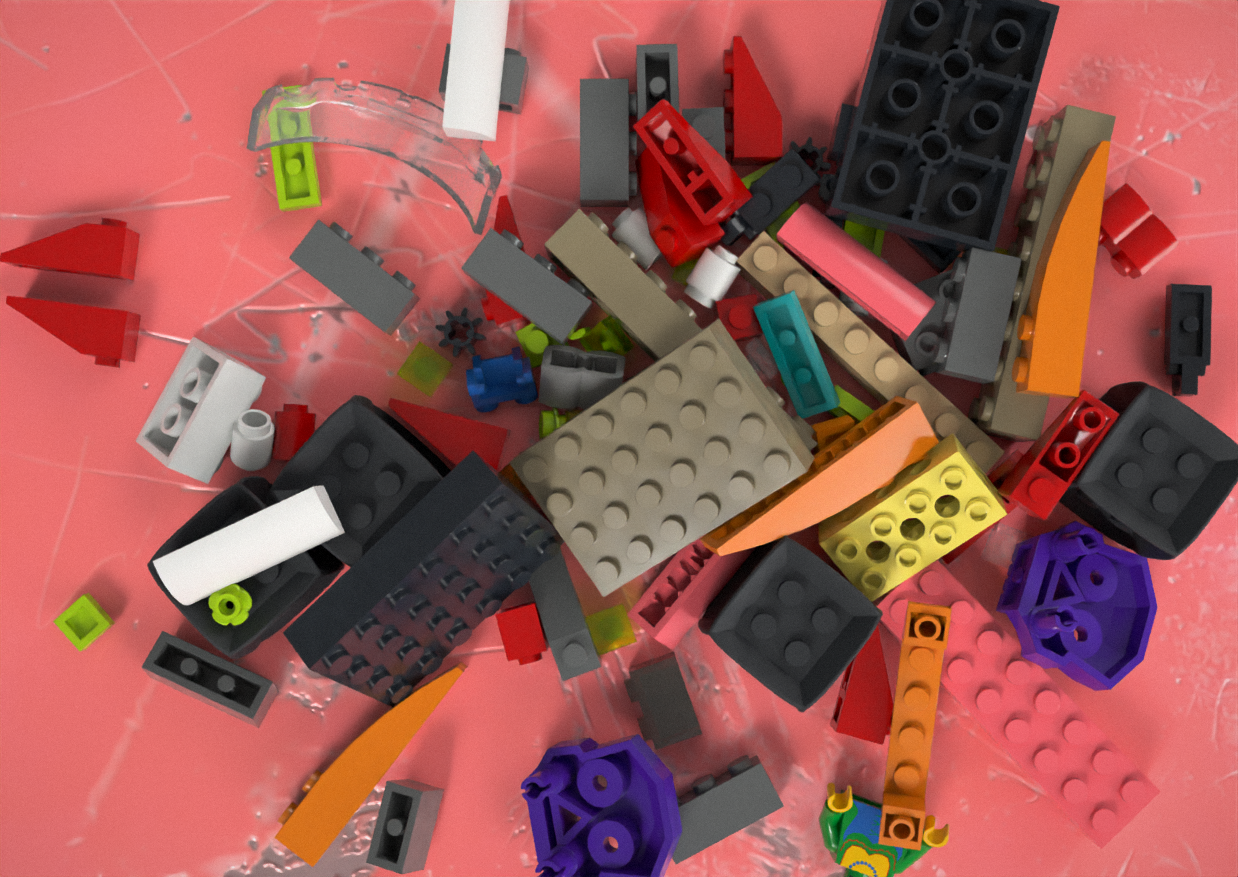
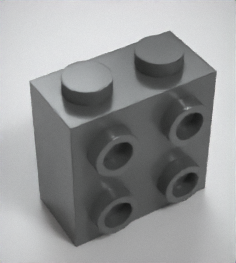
M952 270L914 284L937 303L906 341L889 329L899 355L916 371L918 370L922 376L934 373L937 369L938 362L933 361V353L938 338H944L947 322L942 321L943 308L947 298H953L956 285L955 281H951Z

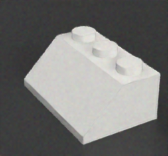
M193 336L139 433L136 442L167 468L208 484L213 474L220 469L223 463V456L232 440L234 421L238 419V415L241 412L249 410L252 403L259 398L266 377L248 365Z

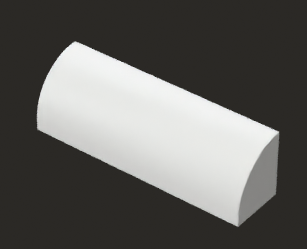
M455 0L442 124L447 137L496 141L510 0Z
M324 485L313 486L156 559L153 563L161 580L173 597L184 605H191L228 585L247 579L345 533Z

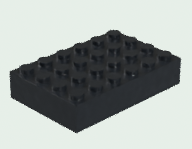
M882 0L824 215L961 252H966L972 247L991 252L994 251L1060 6L1039 0Z
M473 450L296 619L283 634L309 670L394 707L397 703L409 697L413 692V688L426 675L435 672L441 666L443 659L456 646L464 644L471 637L472 631L485 618L494 615L500 609L502 602L513 591L523 587L530 580L531 574L540 565L556 556L564 540L538 505Z

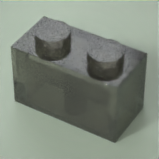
M674 651L629 667L631 678L625 679L624 683L631 703L637 701L640 703L644 716L637 718L644 741L652 739L655 749L658 750L702 734Z

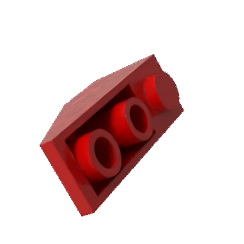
M733 36L730 50H724L723 74H730V89H724L723 112L724 114H731V129H724L725 154H731V166L768 165L774 161L777 163L783 157L782 115L742 36Z
M1081 390L1079 397H1075L1021 457L997 493L1030 516L1046 520L1120 414L1086 390Z

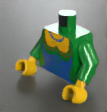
M832 782L827 785V799L819 816L824 846L830 851V855L835 863L846 867L843 877H893L894 874H901L922 858L931 848L946 845L949 839L950 826L945 824L942 829H934L936 817L933 815L926 816L921 851L878 844L882 804L852 793V787L849 785L846 791L841 789L840 794L835 793V784Z

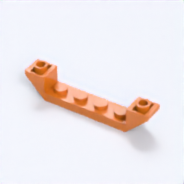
M908 601L883 786L878 844L921 851L926 812L925 794L944 650H947L952 612V607L912 601Z

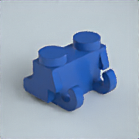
M520 346L512 348V354L484 360H482L481 355L472 356L473 369L466 370L469 396H471L474 408L478 412L493 411L500 402L515 400L518 404H529L538 398L530 358L522 357Z

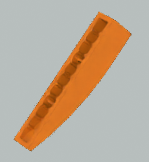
M1102 140L1087 151L1067 187L1049 227L1035 269L1026 315H1021L1017 328V337L1019 340H1022L1020 357L1017 356L1015 358L1012 368V380L1017 382V393L1062 399L1079 397L1110 141Z
M895 396L814 455V460L806 473L700 538L703 546L719 556H724L760 546L782 538L785 535L801 531L844 510L876 489L888 486L894 481L895 475L907 466L922 461L927 456L928 451L936 446L939 441L918 402Z
M460 662L413 691L409 697L391 707L362 732L324 773L317 769L302 788L307 795L299 806L292 801L277 820L282 825V828L274 838L311 867H314L468 666Z

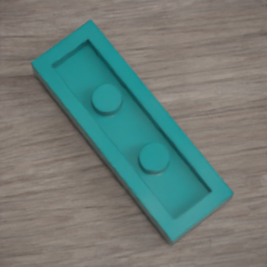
M795 290L756 304L753 309L797 415L804 419L838 407L840 400Z

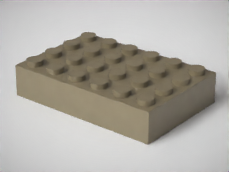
M718 318L534 443L509 463L599 592L605 597L806 473L814 457Z

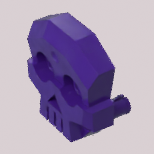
M1077 521L1059 526L1054 531L1040 534L1016 544L1011 559L1013 563L1009 566L1008 578L1005 579L1002 588L1004 592L1000 595L996 611L1007 614L1013 624L1021 645V657L1044 669L1058 668L1072 680L1095 691L1111 690L1139 665L1145 657L1158 608L1147 558L1104 544L1102 534ZM1090 574H1092L1094 578V583H1092L1090 580ZM1074 630H1076L1078 633L1077 640L1074 637Z
M639 734L631 735L602 744L597 743L591 738L567 740L548 748L537 768L521 784V789H525L522 796L528 804L538 862L535 873L543 871L537 877H664L682 834V825L673 774ZM598 775L606 778L607 787L599 783ZM609 837L617 840L618 848L610 845Z

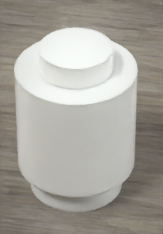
M717 245L714 251L706 248L686 281L689 284L684 292L702 305L712 308L716 301L723 299L740 272L741 268L735 265L738 257L720 245Z
M256 409L245 410L238 415V419L233 423L230 459L236 466L244 470L256 471L268 466L271 462L275 428L271 422V417L267 413Z

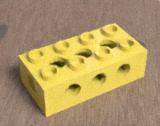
M952 433L930 449L922 461L907 466L895 475V479L891 484L876 489L844 510L818 524L819 545L852 585L873 602L1006 516L1007 511L1002 496L997 493L998 490ZM943 495H950L949 497H946V498H939V497H941V496H943ZM908 518H916L914 520H906Z

